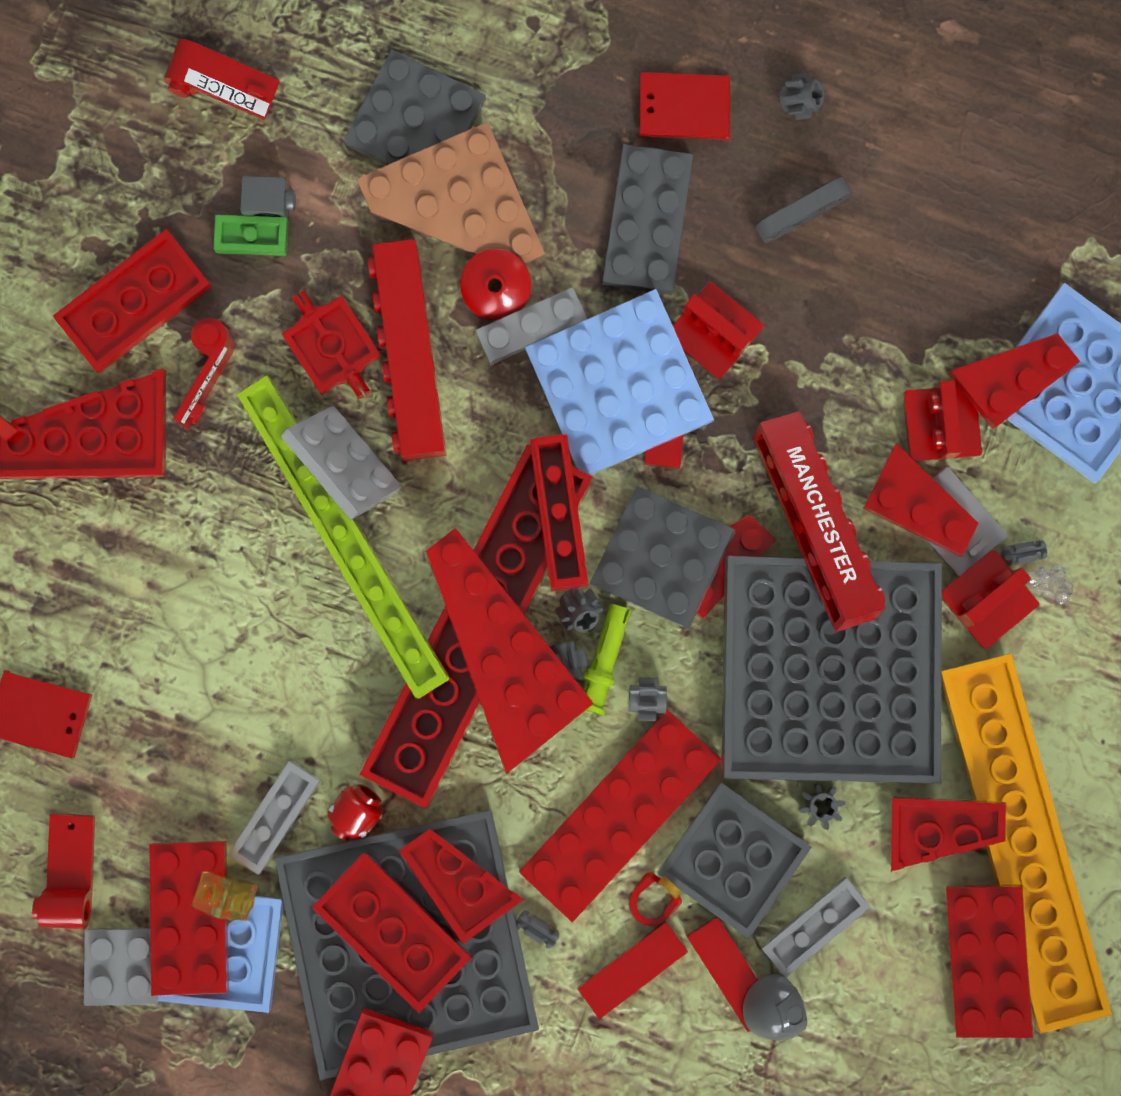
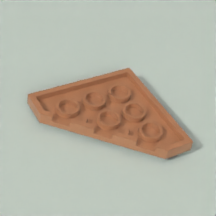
M488 122L356 178L373 215L388 219L408 229L431 238L433 237L474 255L487 249L499 248L516 254L525 264L545 256V252Z

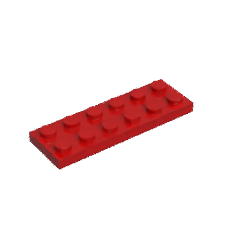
M666 710V714L661 715L519 870V873L573 923L721 761V758L669 710Z

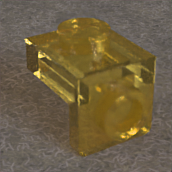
M204 871L192 906L219 919L247 921L249 912L254 906V897L258 885L248 880L224 878L215 873Z

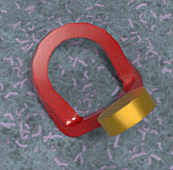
M648 872L638 882L630 895V912L635 920L643 925L655 926L662 924L681 905L682 899L679 895L682 892L666 877L663 876L661 879L654 873ZM653 882H656L669 893L672 900L659 917L649 919L642 916L638 911L636 905L637 898L641 892Z

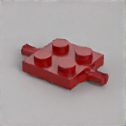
M306 291L299 292L306 305L302 303L297 294L292 300L296 303L303 316L296 325L283 332L282 336L321 395L337 385L348 383L358 400L364 398L357 385L361 387L366 396L371 390L368 389L360 374L365 367L381 358V354L342 295L327 305L315 308Z

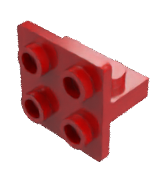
M709 282L698 296L694 294L685 304L682 315L672 326L683 351L716 379H721L762 331L764 324L714 283Z
M955 380L940 381L933 388L906 390L903 393L909 456L915 462L979 457L982 455L978 411L959 387L955 386Z
M996 550L989 551L942 590V601L983 649L989 648L1039 606V601L1025 586L1031 580V577L1023 568L1012 570Z

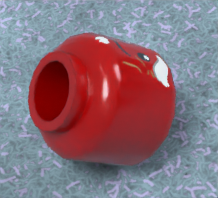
M358 784L356 787L348 786L343 788L327 812L328 818L332 823V832L346 841L349 838L357 840L366 838L381 819L383 812L380 806V797L372 789L362 784Z

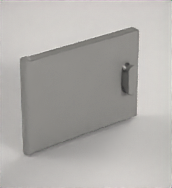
M946 465L932 478L979 524L964 555L961 557L929 541L927 543L953 573L959 577L1008 537V535L952 472L951 468Z

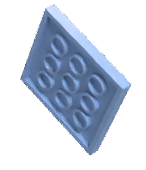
M1064 283L1015 348L1058 333L1080 362L1007 420L1092 483H1096L1121 451V324Z
M656 289L525 347L562 434H567L569 451L577 469L589 475H593L641 454L648 449L714 422Z

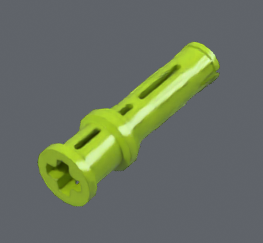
M609 604L590 669H586L582 676L585 679L583 690L594 703L585 710L586 712L605 716L606 710L603 707L609 688L614 687L615 684L612 673L625 634L626 625L632 610L626 607Z

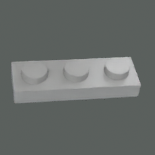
M572 287L475 330L490 365L526 350L525 347L587 320V317Z
M288 761L230 850L228 856L257 875H260L321 780L294 762Z
M844 877L760 948L781 974L787 978L871 906L848 878Z

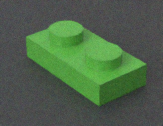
M215 215L214 251L219 254L287 256L289 221L287 217Z

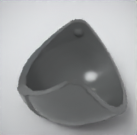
M779 973L768 974L757 980L748 990L743 1003V1017L748 1029L753 1034L769 1040L784 1041L796 1037L806 1029L807 1015L803 1000L796 987L785 976Z

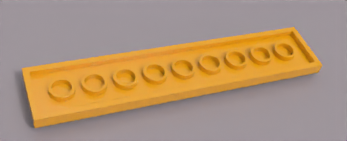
M1012 653L941 671V684L972 798L975 801L1006 802V841L986 846L996 885H1023L1031 1011L1036 1031L1041 1034L1110 1016L1112 1012Z

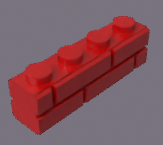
M567 434L530 439L551 591L588 586V576L585 566Z

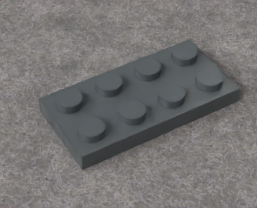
M623 144L602 285L648 292L656 289L658 293L673 294L693 154Z

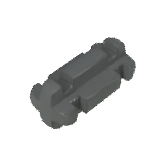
M1038 540L1036 543L1031 541L1011 545V548L1009 546L1001 548V557L1008 566L1012 565L1013 562L1014 564L1035 561L1037 558L1043 560L1047 558V547L1044 540Z
M524 910L516 921L517 929L522 928L524 934L540 944L544 942L546 948L551 949L559 938V931L557 929L555 931L551 930V925L535 915L531 917L528 915L529 911Z

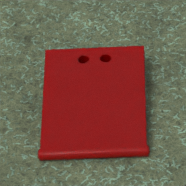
M640 72L639 136L730 140V76Z
M4 670L0 681V739L75 758L92 694Z

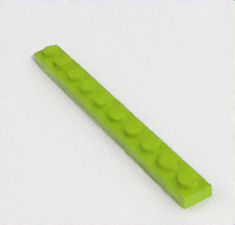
M266 375L237 394L415 698H421L449 680L450 677L355 518L351 520L282 439L281 436L286 429L297 424V421L272 379Z

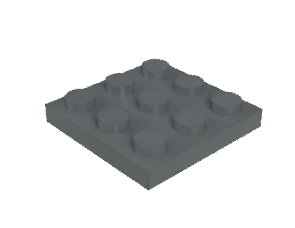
M391 49L343 140L344 145L375 161L389 165L470 130L486 101V95Z
M637 486L590 584L689 630L736 531L729 526Z
M719 782L657 873L662 877H666L678 889L749 939L812 847Z

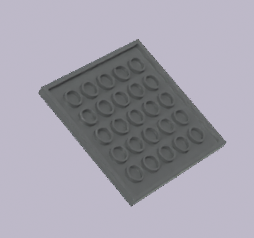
M726 556L724 571L721 778L941 783L942 564L870 561V573L875 584H878L884 592V605L886 608L875 620L835 632L804 559Z
M492 809L275 858L320 1080L336 1077L362 1007L433 1031V1038L426 1056L539 1030L513 908L467 942L461 944L399 853L401 848L428 829H431L509 888ZM364 852H367L472 955V958L420 1013L311 908Z

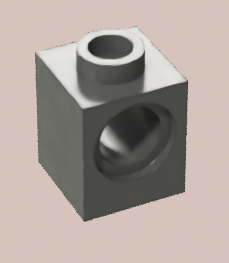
M242 176L240 211L243 216L287 217L289 221V211H295L296 194L295 190H291L286 178Z

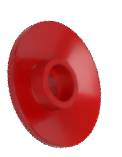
M499 248L487 249L477 253L465 265L460 279L461 294L466 305L476 315L488 320H500L522 310L531 293V276L525 263L516 254ZM493 278L499 279L502 283V288L498 292H493L488 287L489 281Z

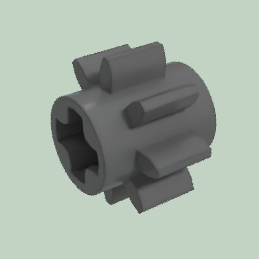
M808 73L792 75V80L785 81V86L780 91L782 108L788 112V115L795 114L796 120L812 118V112H818L824 102L822 84L816 78L809 79Z
M573 588L561 596L559 601L561 607L556 608L555 612L567 631L575 628L579 632H586L596 626L599 621L598 613L603 611V607L591 588L585 593L580 588Z
M575 641L549 646L574 679L582 677L581 668L588 666L585 649L577 650Z
M639 677V685L629 686V712L638 713V720L656 721V713L666 714L667 687L657 686V678Z
M816 783L814 784L815 793L811 795L801 793L806 802L804 807L798 809V812L808 813L810 816L807 820L808 826L812 827L819 820L823 829L829 830V820L834 818L835 820L842 821V817L837 812L838 807L845 805V801L836 800L833 797L836 793L835 787H830L826 793H823L820 784ZM827 798L825 805L829 808L826 814L819 812L816 815L818 808L814 805V802L817 799L823 801Z

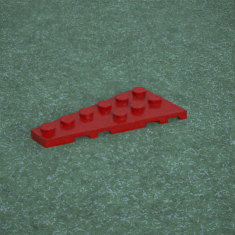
M162 368L151 372L150 375L136 380L130 379L119 383L120 385L100 392L95 391L45 408L42 412L11 420L10 423L17 432L7 441L0 436V479L166 477V370Z
M454 528L425 552L449 614L479 702L484 711L492 738L497 747L504 771L507 774L594 703L459 531Z

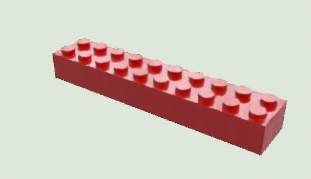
M529 444L526 445L473 550L524 615H526L548 571L531 446ZM572 466L574 490L579 510L592 484L593 476ZM446 606L427 641L450 679L419 699L415 698L408 684H405L359 774L424 808L430 806L480 706Z

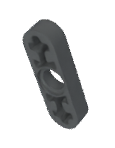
M844 177L837 178L768 216L755 226V230L764 244L769 243L842 203L853 192Z

